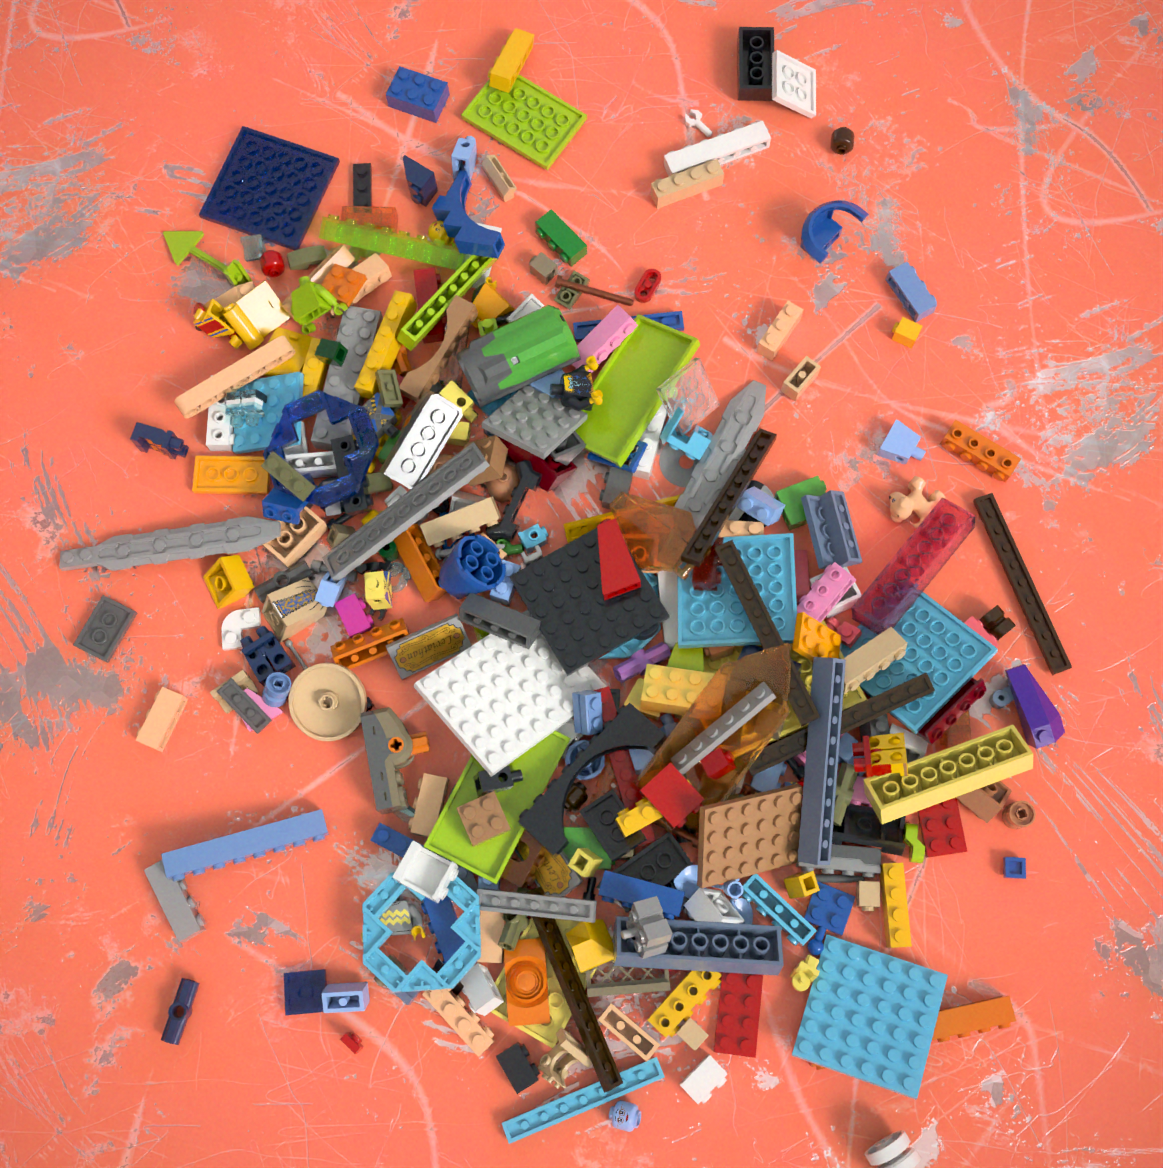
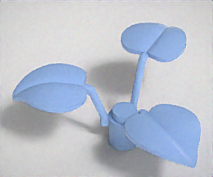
M695 864L685 867L673 880L675 888L684 891V896L689 899L700 888L697 886L698 865ZM739 879L724 882L723 885L711 886L723 890L726 895L732 897L730 903L745 920L743 924H752L753 910L751 904L744 898H738L743 894V886L738 882Z

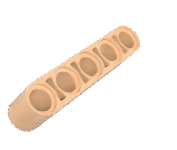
M341 244L308 277L311 282L321 284L334 263L348 268L355 260V257ZM290 294L282 302L281 306L294 319L291 313L292 298Z

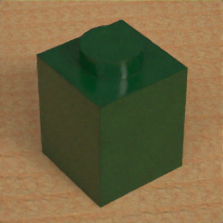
M321 338L316 348L315 356L323 363L342 367L348 350L340 342Z

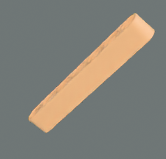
M280 336L181 394L175 399L174 403L184 418H190L226 397L227 393L235 392L287 361L295 354V350L285 336Z

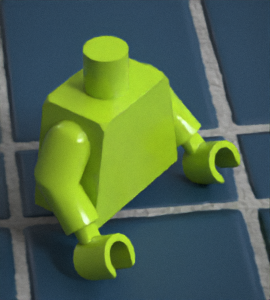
M308 276L299 278L300 287L291 294V313L294 321L302 325L301 331L305 335L316 330V326L311 322L330 311L332 305L336 315L343 314L340 308L343 311L348 309L345 303L338 304L336 302L337 299L324 286L311 282Z

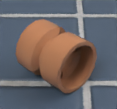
M1016 801L1009 804L1002 812L1003 822L1007 827L1014 830L1031 825L1036 816L1034 807L1026 801Z

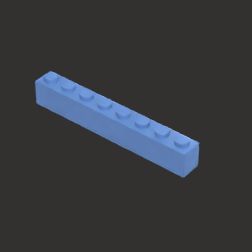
M320 809L162 853L161 856L166 878L172 879L175 882L185 879V875L193 873V876L206 873V869L213 868V870L225 868L227 863L233 862L235 865L246 862L245 858L252 856L254 859L266 856V852L273 851L274 853L285 851V847L291 845L294 848L305 845V841H322L329 833L323 810Z

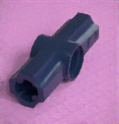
M185 978L181 979L174 1002L168 1010L169 1017L161 1037L162 1041L179 1045L187 1020L192 1014V1005L200 985L199 982ZM180 1005L184 1008V1014L181 1017L177 1015V1008Z

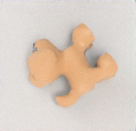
M914 476L908 484V489L911 490L908 496L900 492L890 494L891 519L894 522L901 523L911 516L913 511L920 518V521L913 524V527L921 530L926 526L928 519L933 515L935 509L945 500V495L939 490H935L929 496L928 502L922 495L926 482L922 478Z

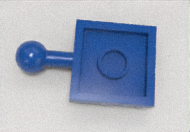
M817 882L820 891L811 895L804 915L806 921L818 926L815 938L810 940L807 946L808 951L815 956L820 955L824 950L822 940L826 930L840 936L843 935L855 900V896L821 882Z

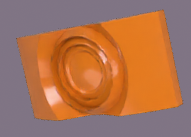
M541 938L518 940L514 951L504 949L509 1026L550 1023L545 948Z

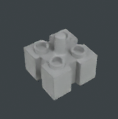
M657 896L633 902L628 921H626L627 930L621 931L622 939L635 936L634 947L636 952H640L642 959L665 953L668 947L667 942L670 941L673 934L667 919H664L663 909Z

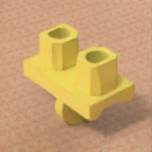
M807 955L805 961H801L792 970L789 977L792 978L791 982L794 989L800 992L805 991L818 977L820 972L816 969L819 963L818 959Z

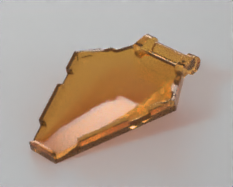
M621 492L609 504L614 518H616L620 531L638 568L644 571L674 572L681 579L686 580L689 572L695 567L688 563L683 568L679 567L683 562L681 561V555L696 532L691 512Z

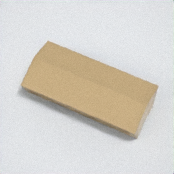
M486 155L482 162V169L503 201L507 202L514 198L517 187L495 155Z

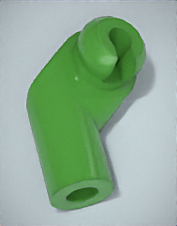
M503 538L498 539L496 544L505 545L502 550L507 556L524 552L522 543L512 545Z

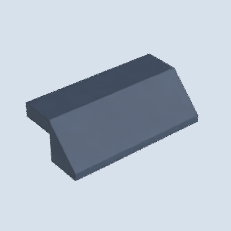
M829 490L821 496H803L801 500L819 569H826L828 565H832L834 562L842 568L862 563L844 492Z

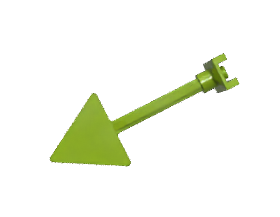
M203 231L163 232L177 266L191 253L223 272L233 287L252 281L239 261L234 259L229 266H226L195 247L204 236Z

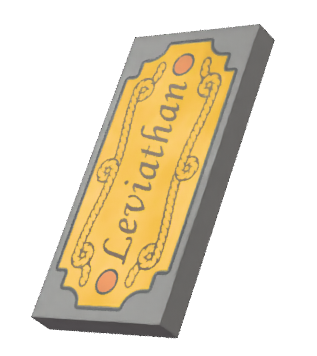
M456 613L386 645V648L401 679H404L455 656L472 645Z
M519 840L514 851L520 860L524 861L529 856V847L525 842ZM546 850L544 854L545 860L534 874L536 875V885L538 887L542 886L544 894L547 896L565 897L583 882L581 876L567 866L570 860L564 851L554 858Z

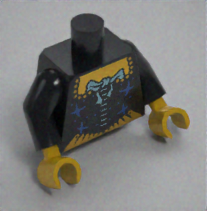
M591 355L586 359L587 365L583 364L574 371L562 374L560 384H550V395H560L562 406L570 407L576 411H591L593 403L596 405L602 404L603 394L601 390H594L591 372H588L589 369L592 371L598 369L595 356Z

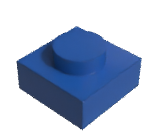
M1003 857V878L1026 879V858Z

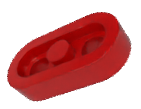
M648 269L643 274L634 292L635 299L638 302L646 303L653 297L661 283V273L658 270Z

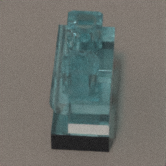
M257 389L227 393L225 414L230 416V425L235 428H242L243 419H246L245 424L248 426H258L259 418L265 417L262 406L263 403L267 402V395Z

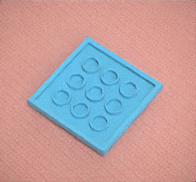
M294 372L255 379L237 390L236 399L256 397V390H259L267 395V402L263 403V406L247 407L235 410L237 419L235 422L236 427H234V453L242 454L301 444L303 373Z

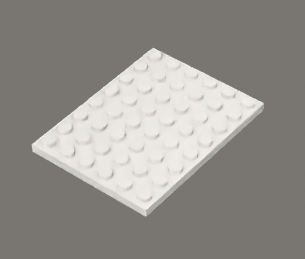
M528 609L523 612V614L532 617ZM539 631V635L530 649L489 634L414 683V688L491 777L574 718L573 692L593 691L607 687L588 665L567 676L541 631Z

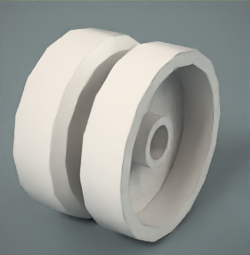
M904 1130L884 1137L871 1146L864 1154L870 1165H878L877 1168H914L921 1161V1157L914 1147L907 1148L911 1140Z

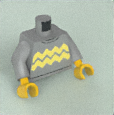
M400 896L379 918L393 932L391 936L412 934L414 940H416V935L421 933L422 938L426 936L423 930L422 915L415 905L410 904L409 901H400ZM363 932L361 933V941H362V943H363Z

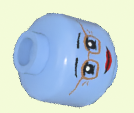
M620 1100L615 1106H611L609 1119H612V1126L614 1128L631 1132L634 1128H638L640 1124L641 1111H639L636 1104Z

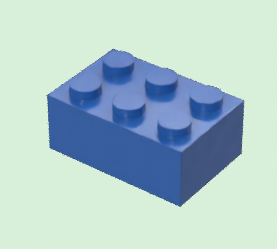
M399 66L386 92L388 107L437 123L450 95L448 82Z

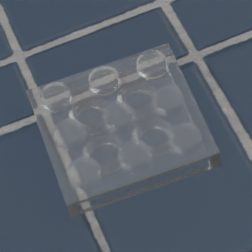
M695 357L656 388L670 420L678 406L685 410L675 427L677 436L685 435L720 406L700 358Z

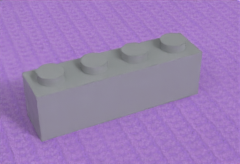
M162 860L146 868L144 872L178 942H186L206 930L204 927L206 922L200 913L198 914L195 909L197 904L195 899L189 896L186 890L188 888L186 881L183 879L173 882L172 879L166 878Z

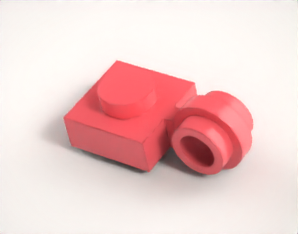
M834 617L825 620L827 627L841 635V643L849 648L853 646L862 634L859 628L846 621L840 627V622Z

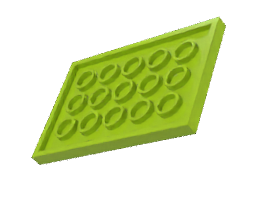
M518 75L509 93L490 87L489 79L463 111L461 118L548 171L585 123L587 115L521 75Z

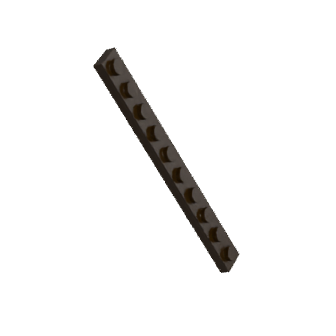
M759 428L682 553L681 561L700 567L776 441L777 434Z
M993 493L975 498L973 503L1052 676L1071 669L1072 665Z
M733 540L715 547L718 558L801 726L819 719L820 715Z
M923 673L842 711L840 735L934 692L935 689L927 673ZM808 727L743 757L751 776L805 752Z
M542 886L525 892L528 894L545 895ZM531 916L604 1093L623 1084V1081L555 918Z

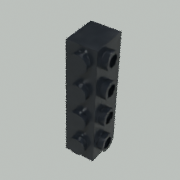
M354 435L331 439L345 513L352 516L372 511L371 505L374 502L372 495L368 492L370 483L368 476H365L364 473L366 463L364 458L361 457L360 450H362V444L360 439H357Z

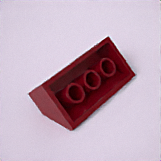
M498 436L508 448L507 454L516 464L523 460H529L532 463L533 469L542 473L539 486L546 492L557 488L578 468L572 461L568 465L554 461L550 454L543 460Z

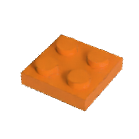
M334 263L321 285L337 299L336 302L338 304L345 303L349 307L367 278L365 274Z

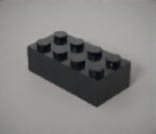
M739 27L737 38L738 101H773L772 53L774 52V27Z
M669 831L613 872L666 886L685 867L694 864ZM622 906L626 913L631 911V908Z

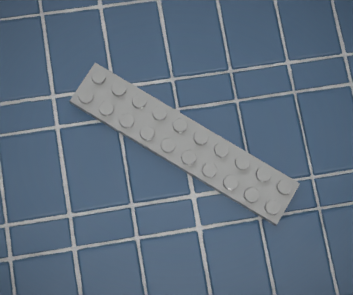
M474 442L323 556L322 558L331 578L338 582L346 577L348 573L376 554L386 544L392 542L394 538L422 519L432 509L438 507L441 502L452 496L462 486L468 484L470 480L484 472L490 465Z

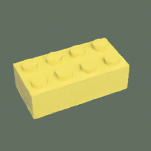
M647 664L641 696V709L717 720L721 715L726 675Z

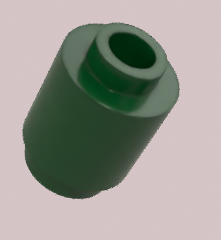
M394 541L378 550L379 555L384 561L390 560L393 562L399 555Z

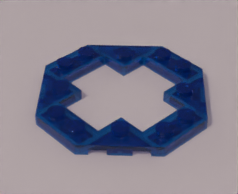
M317 390L284 406L281 412L283 415L273 430L271 442L268 448H265L263 456L266 460L274 451L287 462L283 448L299 441L294 424L323 410H326L332 425L349 418L360 448L343 457L349 474L316 489L315 487L305 500L324 509L359 492L380 443L368 410L365 407ZM310 473L303 475L307 480H309L313 485H315L313 477ZM270 474L275 489L298 498Z

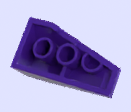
M1025 664L1005 670L1027 744L1038 749L1055 743L1065 733L1058 710Z

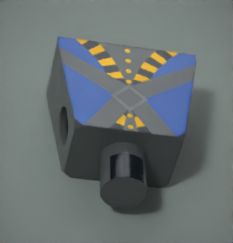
M378 392L352 416L356 425L378 439L385 433L393 439L399 433V430L394 426L398 421L396 415L390 407L382 406L381 397Z

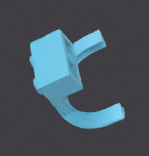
M681 396L660 434V439L663 445L668 442L671 448L675 450L681 449L686 452L685 455L693 460L695 458L700 460L711 442L712 433L697 424L689 437L675 429L685 412L683 408L688 401V398Z

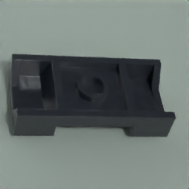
M849 804L841 826L833 825L832 844L841 845L842 841L880 847L882 853L902 856L905 849L903 828L906 816L881 824L872 807Z

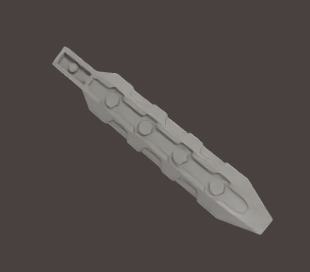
M753 380L728 403L722 415V420L716 432L712 435L710 444L699 464L695 466L685 491L680 495L672 510L674 527L658 556L659 561L676 568L691 537L695 534L745 453V448L751 436L756 432L764 417L766 385Z
M246 516L217 523L192 524L190 527L165 528L143 534L113 536L97 546L60 551L59 568L62 571L100 566L116 571L130 569L133 566L164 564L168 561L187 558L192 560L204 558L208 555L246 552L280 537L281 523Z

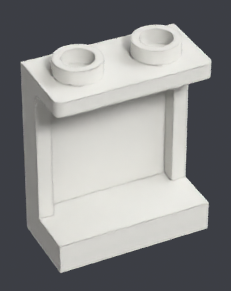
M412 841L396 869L393 879L428 899L439 903L440 899L444 900L449 890L447 887L450 881L453 882L456 879L459 870H457L458 866L455 862H450L423 848L419 843Z

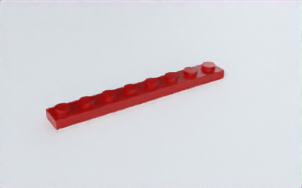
M609 686L593 690L601 692L603 726L609 720L613 721L617 716V710ZM629 750L616 751L608 754L623 805L626 808L628 807L630 811L637 807L635 803L642 800L643 796L639 793L640 786ZM651 824L640 829L647 839L640 845L656 841Z

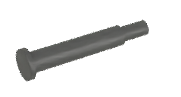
M815 874L817 882L852 883L865 880L862 876Z

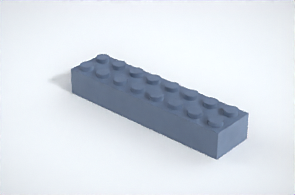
M617 916L613 927L614 966L777 976L784 966L781 926L667 919L673 934L670 941L667 942L666 952L642 959L640 952L635 950V936L627 939H622L621 931L627 930L626 921H628L629 917Z

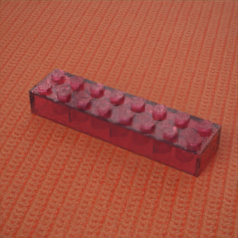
M942 497L851 608L852 619L877 635L890 627L894 628L975 528L976 515Z

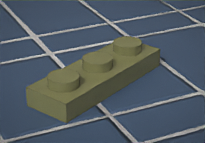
M274 451L261 465L303 502L316 487Z

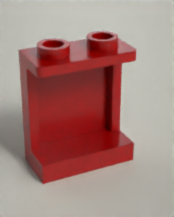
M671 762L639 791L665 818L672 829L676 826L681 828L688 821L686 816L691 812L696 814L700 807L703 806L701 802L705 800Z

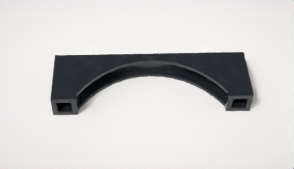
M631 703L627 706L623 705L617 711L616 718L613 721L609 720L603 726L604 730L599 736L596 734L589 741L590 745L585 750H580L575 756L576 760L571 765L567 764L561 771L562 775L557 780L553 779L547 786L548 790L543 795L539 794L533 801L534 805L529 810L525 809L519 816L520 820L518 823L554 858L569 844L564 832V807L569 790L578 775L589 764L604 755L630 749L649 750L653 754L666 740V734Z

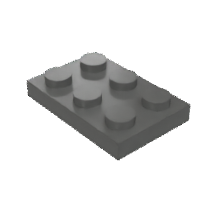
M102 595L73 646L109 663L138 613Z

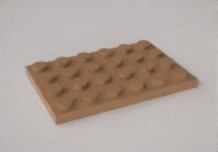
M794 784L701 806L697 886L703 889L797 863L803 786Z

